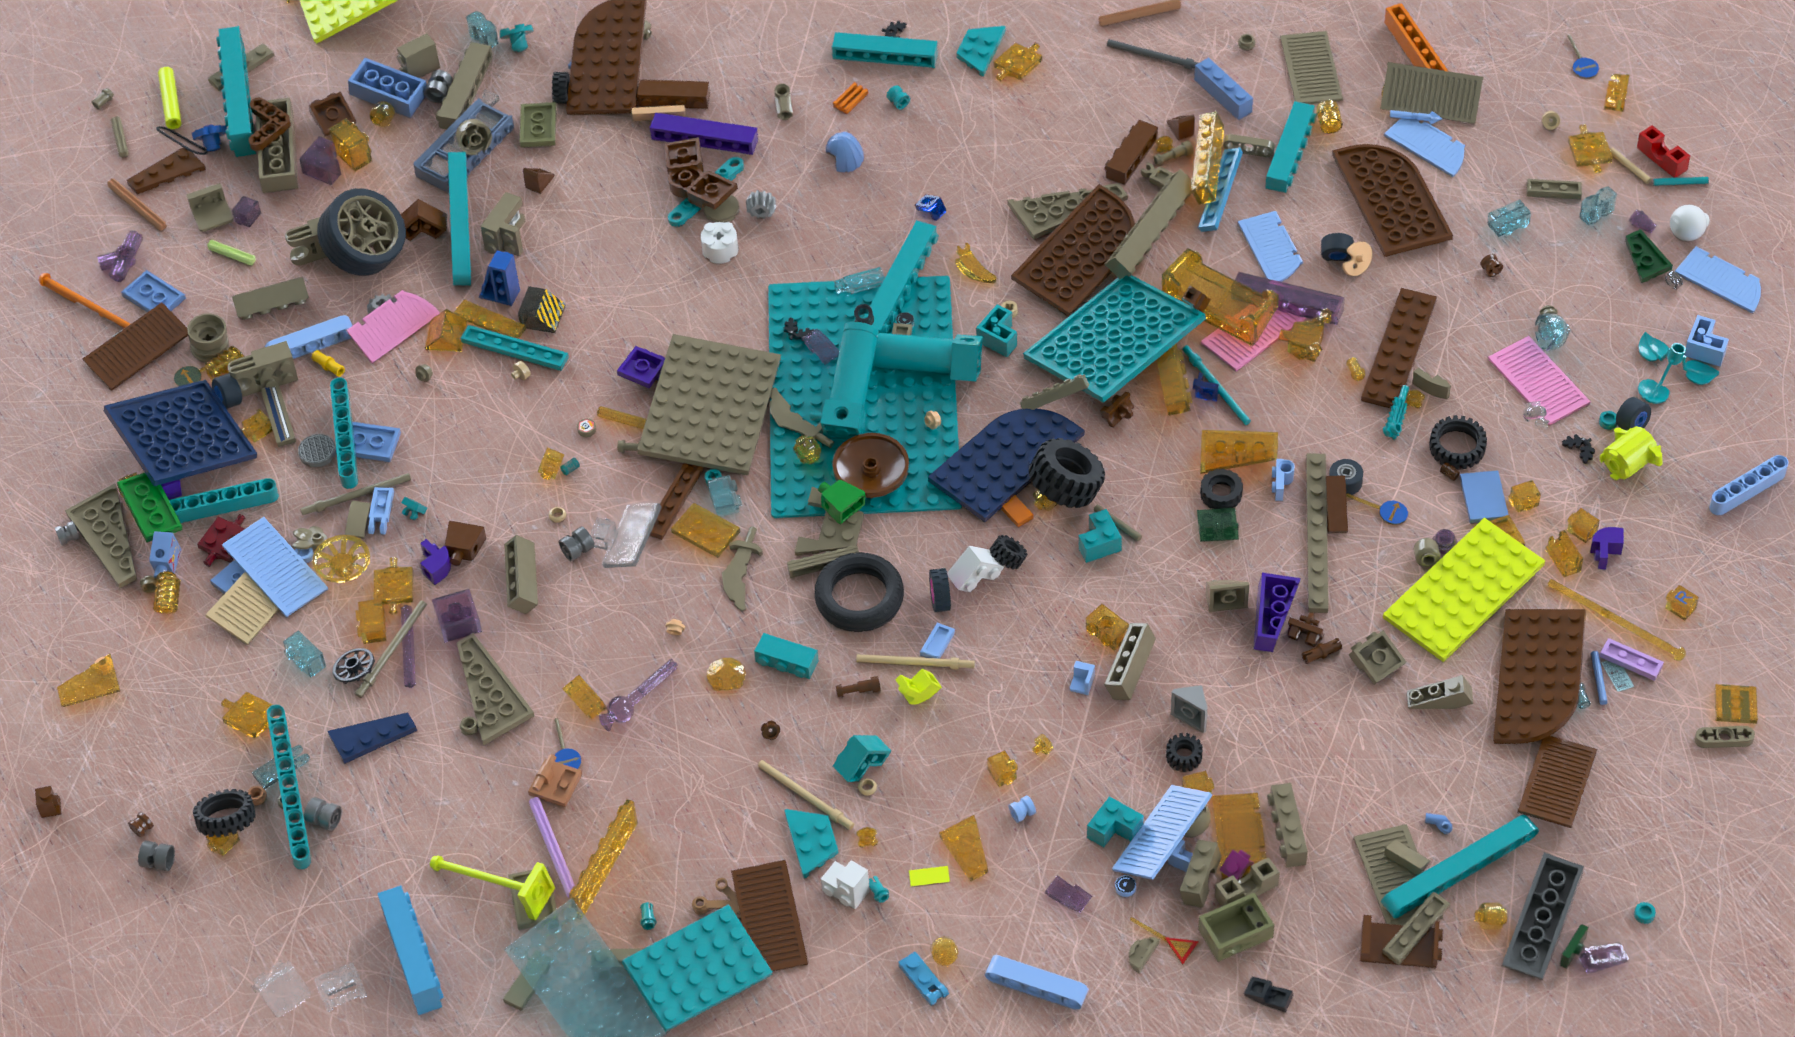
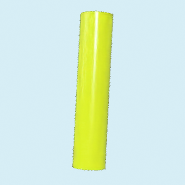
M163 67L159 69L158 77L165 124L169 129H177L181 126V116L174 71L170 67Z

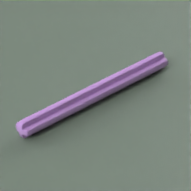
M538 797L529 800L531 810L568 898H572L577 895V889L541 801Z

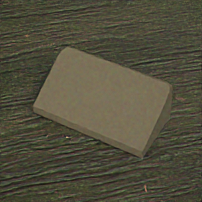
M1394 840L1385 848L1384 856L1417 876L1430 863L1429 859L1397 840Z

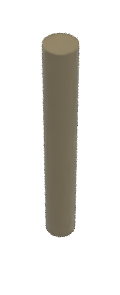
M1098 504L1094 507L1095 512L1104 510ZM1109 512L1116 527L1136 541L1141 540L1142 535Z

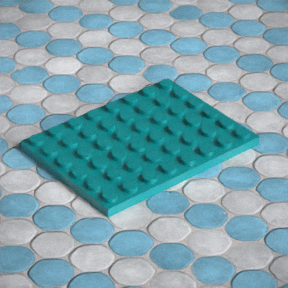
M1126 275L1122 279H1115L1026 350L1023 355L1024 359L1063 381L1069 378L1072 380L1079 374H1085L1089 386L1081 391L1104 403L1201 324L1206 317L1205 313L1131 275L1128 277Z

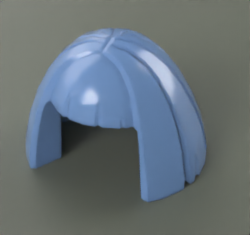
M839 132L828 140L826 152L836 156V171H854L862 165L864 152L859 141L852 134Z

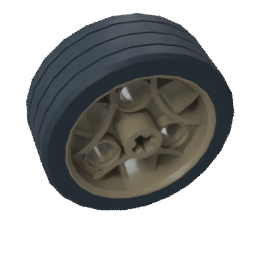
M354 188L338 195L321 214L317 235L324 254L339 269L358 276H369L382 271L400 253L405 243L406 229L400 212L385 196L373 190Z

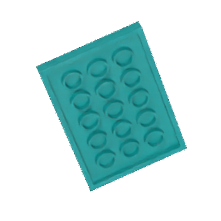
M729 904L622 960L623 966L665 1032L761 982L773 973Z

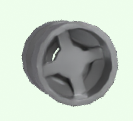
M73 521L68 522L66 526L55 527L61 545L67 544L69 540L75 541L80 539Z

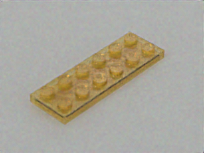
M626 799L625 803L618 808L614 822H610L607 834L600 839L596 853L590 856L589 865L586 870L581 872L578 884L573 886L569 896L574 916L577 919L582 920L638 824L634 801Z

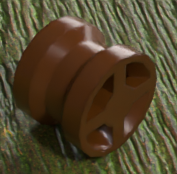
M1495 254L1485 256L1480 262L1481 267L1486 270V274L1489 277H1494L1503 270V264L1498 261Z
M142 812L137 814L136 819L128 822L130 829L140 838L145 835L146 830H151L154 827L152 821Z

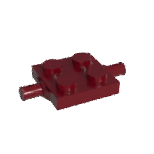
M239 514L234 522L219 516L216 518L197 544L199 549L209 554L205 561H203L206 566L210 567L215 559H222L229 563L234 560L222 547V544L245 529L240 526L246 519L245 516Z

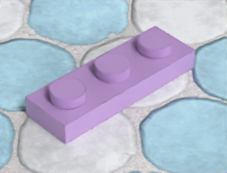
M1609 638L1599 656L1653 681L1656 680L1664 662Z

